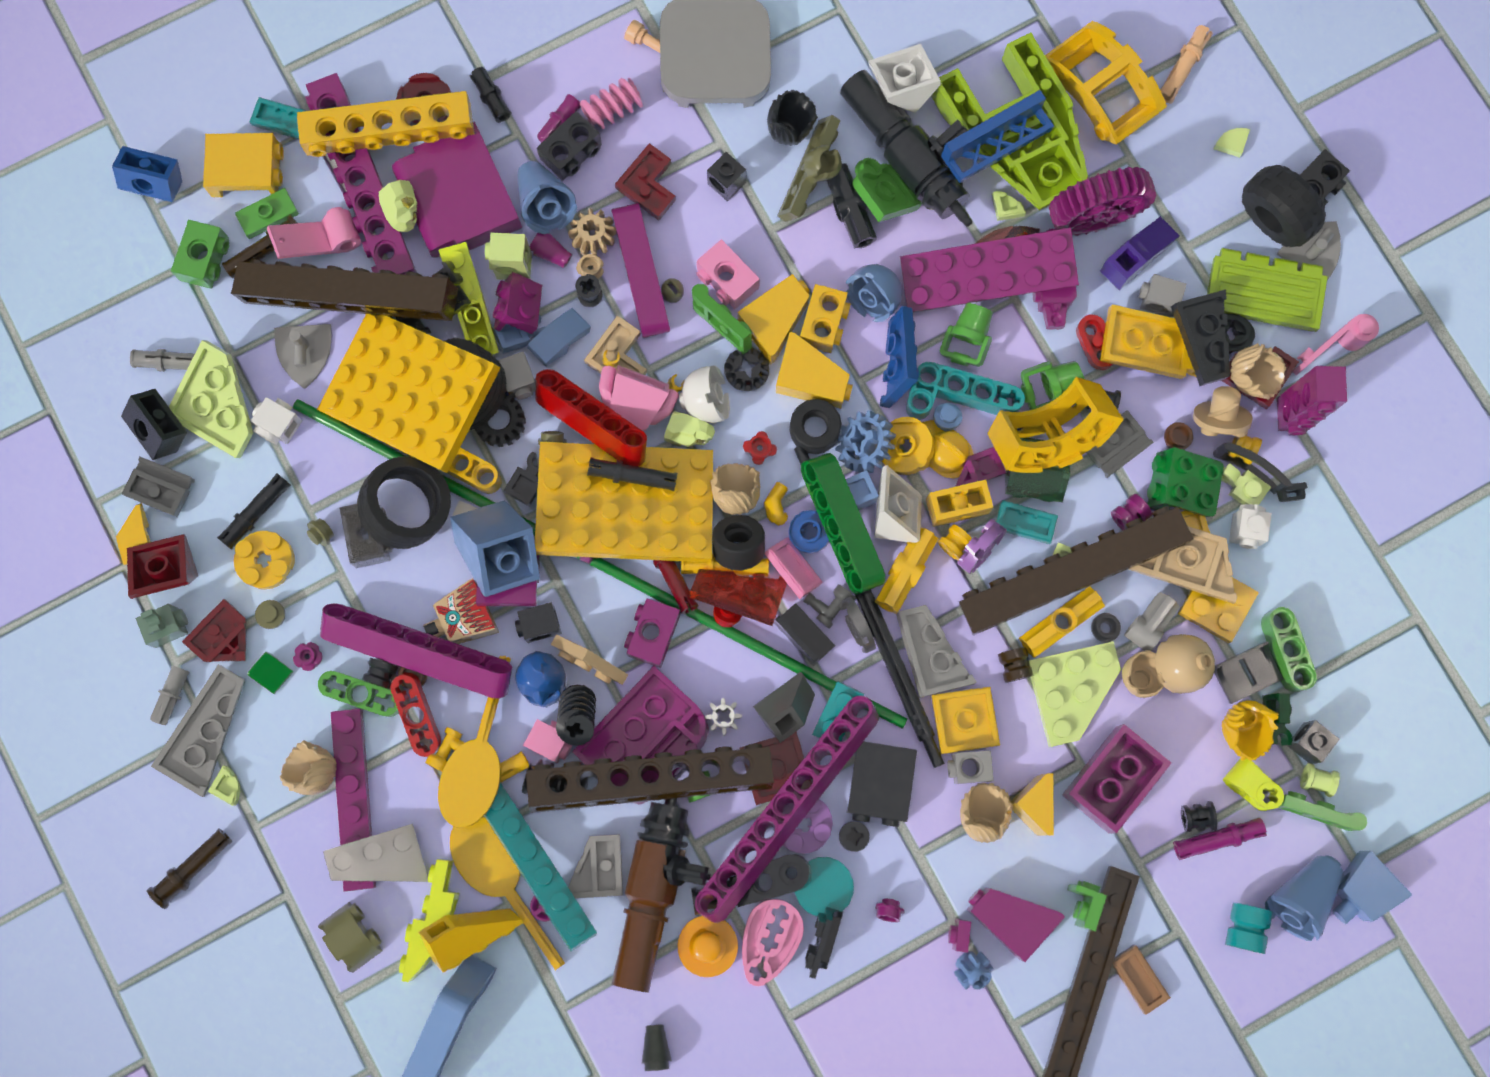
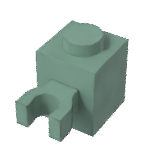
M166 604L155 610L149 609L140 613L141 616L135 618L145 645L153 648H158L188 634L185 626L188 624L186 614L181 608L179 609L171 604Z

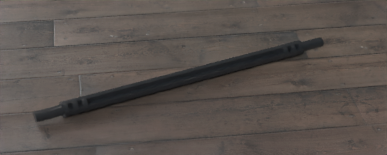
M802 447L794 448L800 465L810 459L808 452ZM872 590L861 594L854 593L918 741L923 742L934 768L945 764L933 738L935 733L879 606L875 603Z

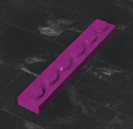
M360 708L331 712L333 754L337 769L335 781L340 846L372 836L363 709ZM343 881L344 892L376 888V881Z

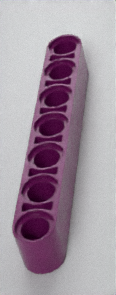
M331 603L325 605L322 609L320 637L328 642L487 697L503 698L508 694L512 665L506 660L342 604Z

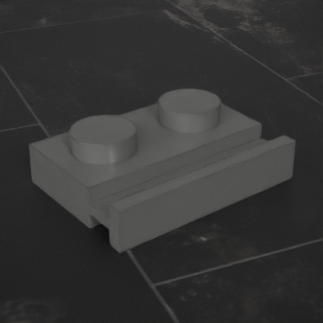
M1128 410L1121 414L1123 421L1112 436L1099 448L1094 446L1086 452L1096 466L1105 473L1106 478L1110 477L1154 443L1152 439L1146 436L1143 428Z
M139 456V463L136 469H133L122 491V495L178 518L189 495L190 486L192 483L194 484L195 479Z

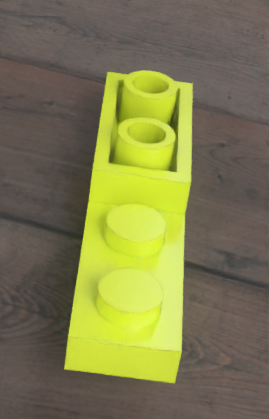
M467 242L439 249L442 262L451 261L456 267L453 270L454 273H460L463 282L455 285L461 286L471 304L457 313L464 338L478 344L491 354L499 353Z
M436 859V864H432L430 867L428 882L432 883L430 895H426L422 908V912L426 913V918H415L412 924H408L406 928L405 942H409L407 954L402 955L399 965V973H403V982L414 980L431 961L419 931L445 915L455 914L460 893L448 891L453 861Z

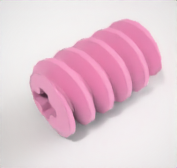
M629 77L628 82L624 78H620L618 80L619 87L611 83L609 85V92L605 89L599 90L600 98L595 94L590 95V104L584 99L580 101L581 109L587 121L593 127L597 124L602 130L605 129L604 119L614 124L613 114L615 113L621 119L624 118V108L633 113L632 104L634 102L640 108L643 107L639 91Z

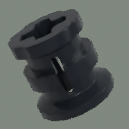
M1207 801L1206 806L1201 804H1193L1192 808H1189L1187 805L1181 806V820L1185 832H1191L1193 828H1196L1197 831H1202L1206 827H1210L1212 831L1217 830V814L1212 801Z

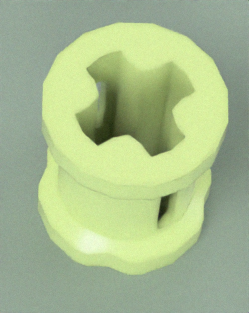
M1307 763L1301 774L1300 787L1304 790L1311 788L1325 792L1326 796L1332 797L1337 792L1340 773L1337 771L1327 772L1315 768L1314 764Z

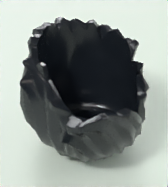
M791 89V91L787 90L782 95H778L777 99L772 101L767 116V126L772 138L785 146L798 145L809 135L815 121L818 119L816 106L804 92L800 93L798 90Z

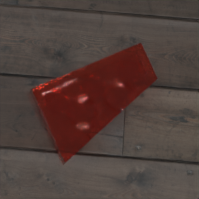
M699 569L690 590L689 598L773 626L787 583L781 575H779L778 579L764 578V574L753 573L752 577L737 576L732 571Z

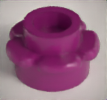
M313 642L301 643L294 651V664L299 668L301 667L304 671L314 670L322 661V653L319 650V646ZM306 654H310L309 659L305 658Z
M883 898L882 903H877L875 906L877 909L876 917L887 922H900L901 914L905 913V910L900 908V902L894 899Z

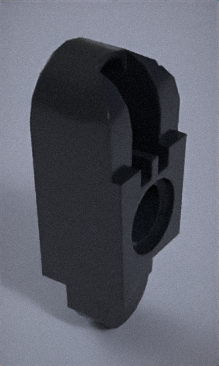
M798 854L785 855L770 861L737 906L742 907L806 888L811 882V866L803 856ZM790 867H794L797 870V876L794 879L788 876L787 872ZM764 873L768 874L772 879V886L767 891L763 890L759 885V879ZM737 875L729 878L726 885L728 888L736 883Z

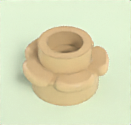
M586 254L580 258L576 270L581 276L591 274L599 279L604 272L602 268L604 263L600 257ZM589 266H592L593 269H592V270H588V267H589Z

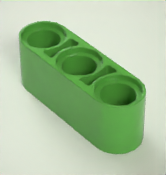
M1278 607L1264 614L1261 619V628L1266 642L1269 641L1271 655L1284 678L1281 680L1283 687L1290 692H1300L1312 688L1316 683L1317 674L1295 614L1285 607ZM1275 615L1282 619V629L1275 626L1273 621ZM1285 643H1288L1292 646V657H1289L1285 654ZM1295 671H1299L1304 679L1302 685H1299L1294 680Z

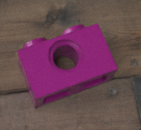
M648 598L644 605L639 604L634 620L638 621L634 632L629 631L624 644V648L628 649L626 653L628 657L661 668L681 615L680 610ZM650 625L659 628V635L652 640L646 639L643 636L644 629Z

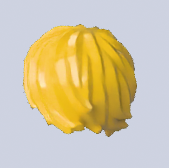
M1246 700L1234 704L1231 709H1228L1221 725L1224 738L1230 749H1233L1241 760L1247 758L1252 761L1259 758V756L1263 757L1265 755L1264 752H1269L1274 743L1273 733L1278 728L1274 721L1278 719L1279 714L1257 701Z

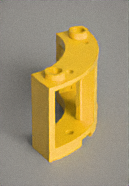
M1091 21L1045 56L1065 90L1074 97L1090 118L1097 137L1117 145L1167 108V105L1154 77L1150 76L1147 78V75L1139 66L1143 61L1128 44L1122 46L1114 39L1116 37L1115 32L1098 22ZM1094 52L1100 53L1112 62L1084 84L1070 71ZM1124 75L1140 103L1111 124L1094 95Z
M1075 377L1071 385L1059 397L1042 407L1024 412L1000 410L987 435L1006 470L1020 473H1040L1045 468L1054 466L1063 468L1083 459L1082 455L1091 450L1094 446L1099 448L1112 436L1123 421V417L1101 384ZM1088 405L1091 412L1075 428L1065 433L1061 426L1078 415ZM1044 433L1049 438V440L1038 442L1021 440V438L1033 437Z

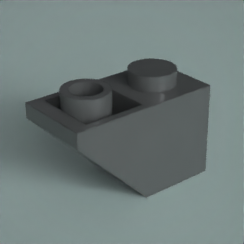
M799 672L753 707L765 726L781 743L805 725L815 693L804 675Z

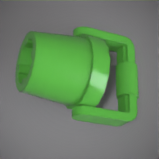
M966 303L956 324L948 326L940 347V353L944 357L949 358L952 363L966 367L968 365L982 366L992 342V337L987 336L993 312L985 307ZM955 337L972 345L981 346L977 359L959 352H949L948 348L952 338Z
M1047 361L1024 369L1020 374L1022 380L1021 390L1025 395V403H1028L1030 410L1037 409L1055 400L1071 385L1075 377L1084 379L1081 368L1076 361L1052 366V363ZM1040 372L1044 390L1050 401L1036 406L1033 386L1028 376Z

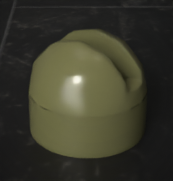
M669 278L662 284L661 293L667 302L675 303L682 299L684 288L679 280ZM672 284L678 293L675 295L668 285Z

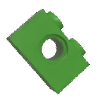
M188 219L171 272L182 282L212 289L214 281H217L220 277V264L223 255H226L229 250V237L221 227ZM208 251L204 258L198 259L202 252Z

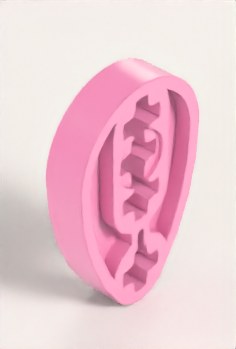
M765 900L756 905L748 916L742 942V962L746 979L754 986H763L778 976L788 965L802 940L804 926L801 915L793 905L784 900ZM780 905L785 906V912L789 916L787 919H781L780 927L783 928L782 934L776 933L774 941L778 943L777 948L771 947L769 951H765V945L761 943L762 937H769L770 930L766 928V925L768 923L773 924L775 921V915L771 914L773 908L779 909ZM765 956L763 970L767 972L766 977L760 976L759 980H754V973L750 971V968L757 967L761 963L762 957Z

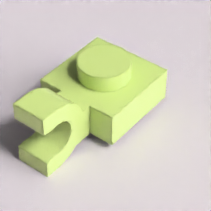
M1230 463L1226 468L1224 467L1222 481L1233 487L1228 495L1241 504L1259 505L1271 486L1249 470L1241 475L1240 471Z

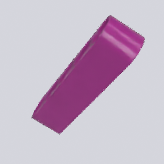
M639 203L611 209L642 337L646 338L670 332L668 317Z

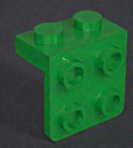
M1175 447L1156 453L1152 462V480L1147 489V504L1150 509L1158 510L1165 506L1179 507L1181 510L1205 517L1215 516L1224 470L1223 463Z

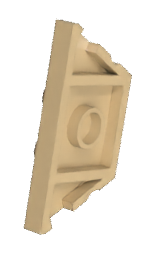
M1189 526L1188 528L1193 537L1190 543L1128 569L1233 604L1237 600L1232 580V566L1228 557L1227 538Z

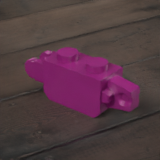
M1076 286L1033 293V302L1038 303V312H1043L1047 330H1060L1065 327L1067 310L1072 306L1077 297Z

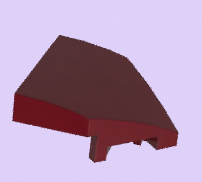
M223 599L182 643L203 662L246 661L247 620L232 604Z

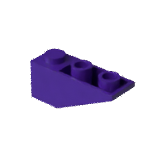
M1160 216L1106 260L1100 272L1120 291L1177 240L1180 235Z

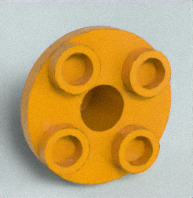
M698 916L689 921L679 935L677 946L679 958L686 969L697 976H718L727 971L735 961L738 952L736 933L725 920L713 923L703 916Z

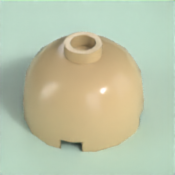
M1171 635L1167 641L1161 642L1155 655V668L1157 674H1162L1165 680L1162 684L1172 693H1192L1204 688L1212 679L1215 670V659L1209 645L1197 636Z

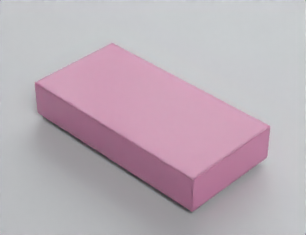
M788 537L764 553L799 599L823 583Z

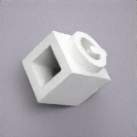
M266 397L263 402H260L254 408L251 422L255 425L253 432L275 445L279 441L288 445L302 420L291 411L293 407L285 401L277 398L274 402Z
M1258 504L1240 505L1239 511L1232 515L1229 542L1240 544V547L1246 549H1257L1268 542L1272 513L1266 512V508Z

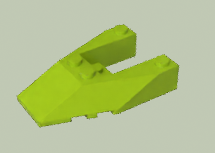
M1030 32L1007 43L1002 57L1003 63L1023 96L985 114L959 68H956L939 77L941 85L931 95V98L942 117L950 126L956 120H959L969 131L1038 90L1043 93L1046 100L1042 109L1054 125L1053 129L990 166L1038 210L1049 206L1054 197L1059 195L1060 191H1066L1068 186L1076 185L1077 181L1086 180L1088 173L1083 150L1081 151L1078 126L1077 123L1075 124L1073 115V102L1033 34ZM1036 115L1026 120L1025 127L1037 130L1043 126ZM1007 130L1003 133L1002 141L1015 143L1018 141L1020 133ZM983 144L980 146L979 154L992 156L995 154L997 146Z

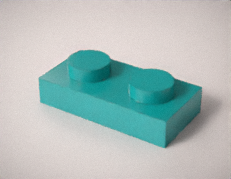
M837 681L812 735L820 739L846 704L853 697L864 696V693ZM846 732L840 735L838 739L839 742L842 741Z

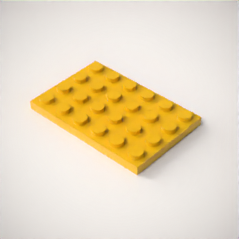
M366 314L317 410L447 473L501 367L388 316Z
M540 442L535 527L536 555L711 562L713 494L710 480L713 479V450L646 447L645 462L638 467L677 473L675 490L671 491L619 481L618 484L613 483V479L587 476L590 457L617 462L614 457L595 444Z

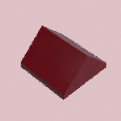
M185 534L127 548L128 596L130 599L189 585L198 577Z

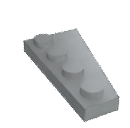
M218 664L151 767L197 795L205 797L245 679Z

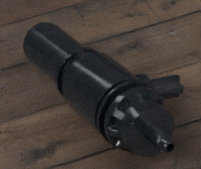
M861 70L851 76L840 89L841 96L875 136L877 146L884 147V158L913 192L917 200L922 201L926 209L935 211L941 219L948 218L954 214L966 227L970 226L973 220L963 208L970 195L963 187V182H958L941 157L945 144L967 132V128L959 120H956L938 138L934 135L929 137L920 125H911L912 120L903 108L887 102L879 84L867 70Z

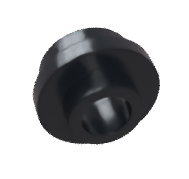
M1110 613L1097 615L1091 623L1093 636L1101 642L1115 640L1121 631L1119 620ZM1102 623L1109 625V633L1101 631L1100 626Z

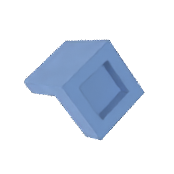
M867 470L846 479L859 511L877 503L879 495Z

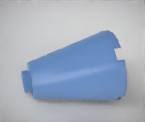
M528 161L521 165L517 172L521 215L527 227L534 232L548 234L550 233L549 230L556 228L558 230L565 228L573 220L577 212L576 199L572 190L537 161Z
M1329 855L1315 857L1268 897L1265 902V909L1273 912L1272 919L1275 916L1283 921L1281 927L1292 935L1306 941H1312L1314 937H1316V941L1319 940L1323 935L1344 874L1341 864Z

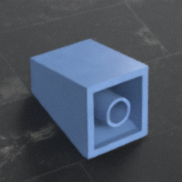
M505 500L450 517L454 543L484 597L540 579L533 528Z

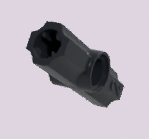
M847 163L842 164L837 176L826 181L833 196V205L839 221L844 223L854 249H861L875 242L877 236L867 214L868 207L853 186V178Z

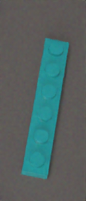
M500 783L496 798L489 811L485 814V818L568 949L572 952L595 937L597 931Z

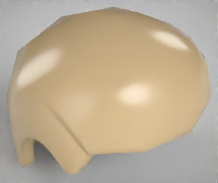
M1150 650L1135 653L1124 663L1122 668L1123 683L1131 694L1139 698L1156 696L1164 688L1162 683L1165 680L1162 674H1157L1155 668L1156 653Z

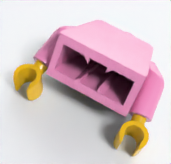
M608 350L604 351L602 361L605 366L602 367L599 382V391L603 404L639 429L645 431L649 425L658 424L672 413L679 398L678 392L682 390L685 380L681 383V387H677L674 383V379L677 376L675 374L669 378L667 383L619 366V352H617L615 361H609L606 358Z

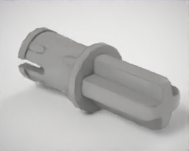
M171 666L163 689L158 690L160 696L151 714V721L161 725L168 723L177 700L182 698L179 695L190 673L189 671Z

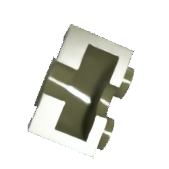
M348 902L320 922L318 928L325 933L322 939L338 962L342 959L347 966V971L354 973L383 950L379 946L382 941L376 931L372 928L367 931L361 920L365 918L362 910L357 904Z

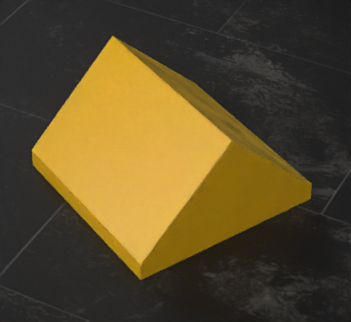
M1046 773L1035 776L1010 801L1013 804L1012 811L1037 836L1054 835L1053 773Z

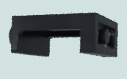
M864 741L854 753L855 760L846 813L852 814V820L870 822V817L881 818L882 825L899 827L900 822L908 821L917 750Z

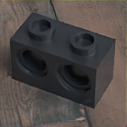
M576 111L537 147L539 159L563 181L568 176L575 175L580 169L581 164L588 157L592 158L599 152L602 145L600 132ZM579 136L588 137L583 142H578L575 140ZM560 154L568 155L564 160L555 159Z
M1324 149L1300 176L1318 193L1325 206L1329 202L1325 199L1327 195L1331 192L1335 196L1345 186L1347 182L1343 179L1350 170ZM1322 173L1328 175L1330 180L1325 179Z

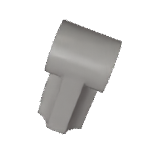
M1159 592L1143 614L1139 615L1132 622L1124 636L1142 650L1152 651L1164 635L1162 631L1179 610L1180 606L1172 597Z

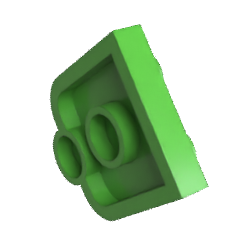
M865 158L855 166L856 177L853 179V186L878 222L915 212L922 205L921 201L917 200L916 196L890 164H879L873 158Z

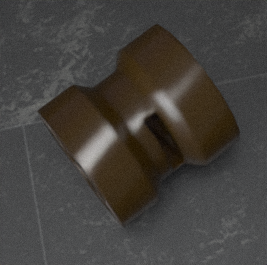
M1026 647L997 654L999 662L1004 666L1003 678L1005 683L1034 676L1032 668L1027 664L1028 652Z

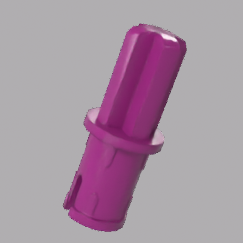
M567 94L556 111L549 114L550 119L537 134L538 140L542 143L581 107L580 101L574 96Z

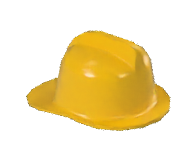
M934 420L922 422L931 430L935 439V451L930 460L929 467L945 478H958L968 457L974 455L972 446L963 435L954 429L950 431L941 430Z

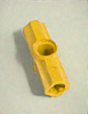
M921 528L920 541L916 543L907 542L903 552L898 554L888 572L889 577L875 600L879 607L894 614H897L901 609L910 589L915 587L926 568L924 564L939 539L933 532L926 528Z
M1090 586L1020 636L1019 640L1022 646L1026 647L1027 652L1033 658H1036L1104 608L1105 605L1097 591ZM1057 615H1062L1067 619V629H1061L1057 626L1055 621Z

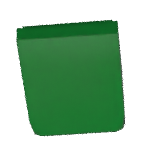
M266 651L248 671L247 675L275 694L294 671L272 653Z

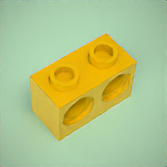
M815 284L800 337L817 350L832 353L833 346H839L843 334V329L839 328L841 319L847 320L851 303L846 302L848 292ZM826 302H832L837 306V309L827 311L822 305ZM825 328L830 334L827 337H819L816 335L815 330Z

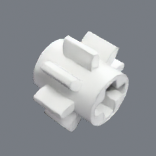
M722 698L721 705L717 707L713 703L709 704L713 714L706 715L705 719L713 720L714 724L710 728L711 731H714L717 727L721 728L722 734L725 736L727 728L738 729L734 720L742 718V714L734 713V709L737 706L736 702L728 706L725 705V699ZM719 710L723 713L727 710L730 711L729 719L731 721L729 723L725 721L717 722L719 718L717 712Z

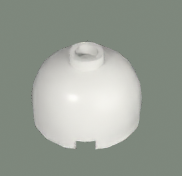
M716 365L701 367L690 373L685 379L682 393L679 394L682 409H686L690 416L707 423L725 421V419L729 418L730 414L729 394L725 393L723 395L721 387L726 382Z

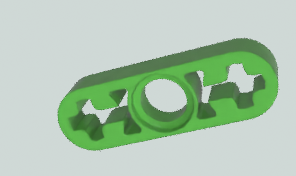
M327 671L318 680V689L326 697L384 717H393L399 713L389 689L336 671ZM334 677H337L336 682L347 686L346 691L332 689L330 693V687L326 686V682L328 680L333 681ZM358 686H365L368 690V696L363 702H356L352 696L353 690ZM375 690H379L376 696L382 699H388L389 695H391V701L395 703L394 707H388L385 712V706L373 702Z

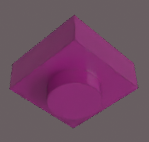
M955 919V925H950L948 943L953 944V950L968 953L971 921Z

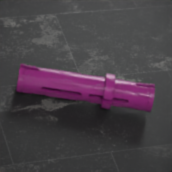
M1259 817L1244 823H1229L1227 827L1174 841L1173 847L1178 860H1183L1232 845L1239 847L1248 840L1266 837L1267 831L1263 820Z

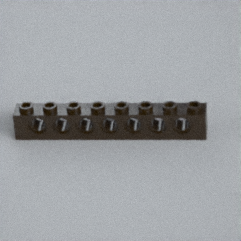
M754 743L745 745L744 749L732 750V747L724 746L715 748V752L703 753L700 749L685 751V755L672 756L670 752L657 753L654 755V758L642 759L640 755L625 757L624 761L612 762L610 758H601L594 760V764L582 765L580 761L566 762L563 764V767L551 768L549 764L535 765L533 770L526 771L528 807L530 813L772 789L774 778L770 747H762V744ZM739 761L747 764L749 771L745 774H738L733 770L732 765ZM709 764L714 765L718 768L719 773L714 777H708L702 772L703 767ZM679 767L685 768L689 776L684 780H677L672 775L673 770ZM652 770L658 774L659 778L654 783H646L642 779V774ZM622 773L628 777V782L623 786H616L611 782L612 777ZM592 776L598 780L597 785L593 789L583 788L581 782L585 777ZM561 779L566 781V789L562 792L552 791L550 787L555 780Z

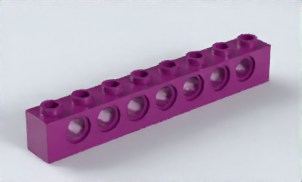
M337 73L305 84L309 95L305 96L310 111L351 106L345 88ZM357 127L353 133L360 132V127ZM336 130L327 132L325 136L333 135ZM357 149L347 154L340 152L327 153L330 161L335 159L337 167L333 171L339 185L344 183L347 192L342 193L348 208H354L356 216L352 217L358 233L363 232L366 241L361 242L367 257H373L375 266L371 267L372 272L379 273V270H389L401 275H405L406 272L417 273L401 231L395 230L386 220L379 203V191L384 187L369 149ZM352 154L355 155V157L352 160L345 161V158L347 156ZM358 179H365L361 185H354ZM368 203H375L373 208L363 210ZM384 227V231L381 234L373 235L375 229ZM394 252L390 259H382L385 253Z

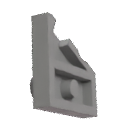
M620 834L589 836L584 852L578 861L568 886L575 898L623 895Z

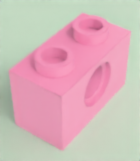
M722 239L696 261L698 271L696 274L706 286L710 284L717 291L715 294L718 299L726 306L730 304L736 309L760 287V278ZM729 272L733 275V278L725 281L720 279L719 275Z

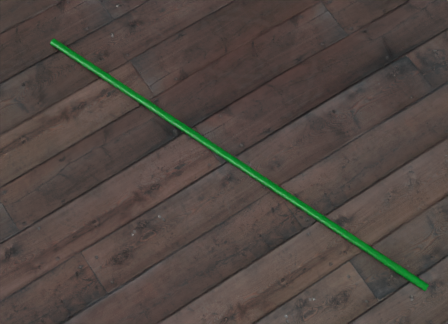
M299 399L293 404L294 410L387 459L406 456ZM443 475L450 492L480 508L496 503ZM522 517L533 528V535L535 536L536 523ZM593 558L591 564H589L657 601L680 610L673 595L602 558ZM689 607V613L684 614L796 674L801 672L806 679L831 692L837 681L734 627L720 626L713 616L698 608L691 611ZM870 699L880 718L903 729L908 720L907 718Z

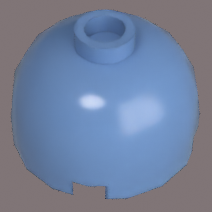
M865 265L846 280V284L849 286V289L846 291L848 292L847 298L852 307L863 317L867 313L871 317H875L872 320L874 322L885 321L897 310L901 303L902 285L897 275L883 265Z

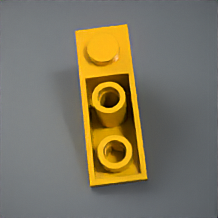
M510 908L445 915L419 931V934L432 961L444 973L447 970L458 967L463 960L471 955L485 950L489 944L500 937L511 934L516 927L523 924V921Z

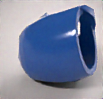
M535 651L523 657L516 669L515 681L519 691L529 703L547 708L557 703L560 695L565 690L566 673L563 665L552 654Z

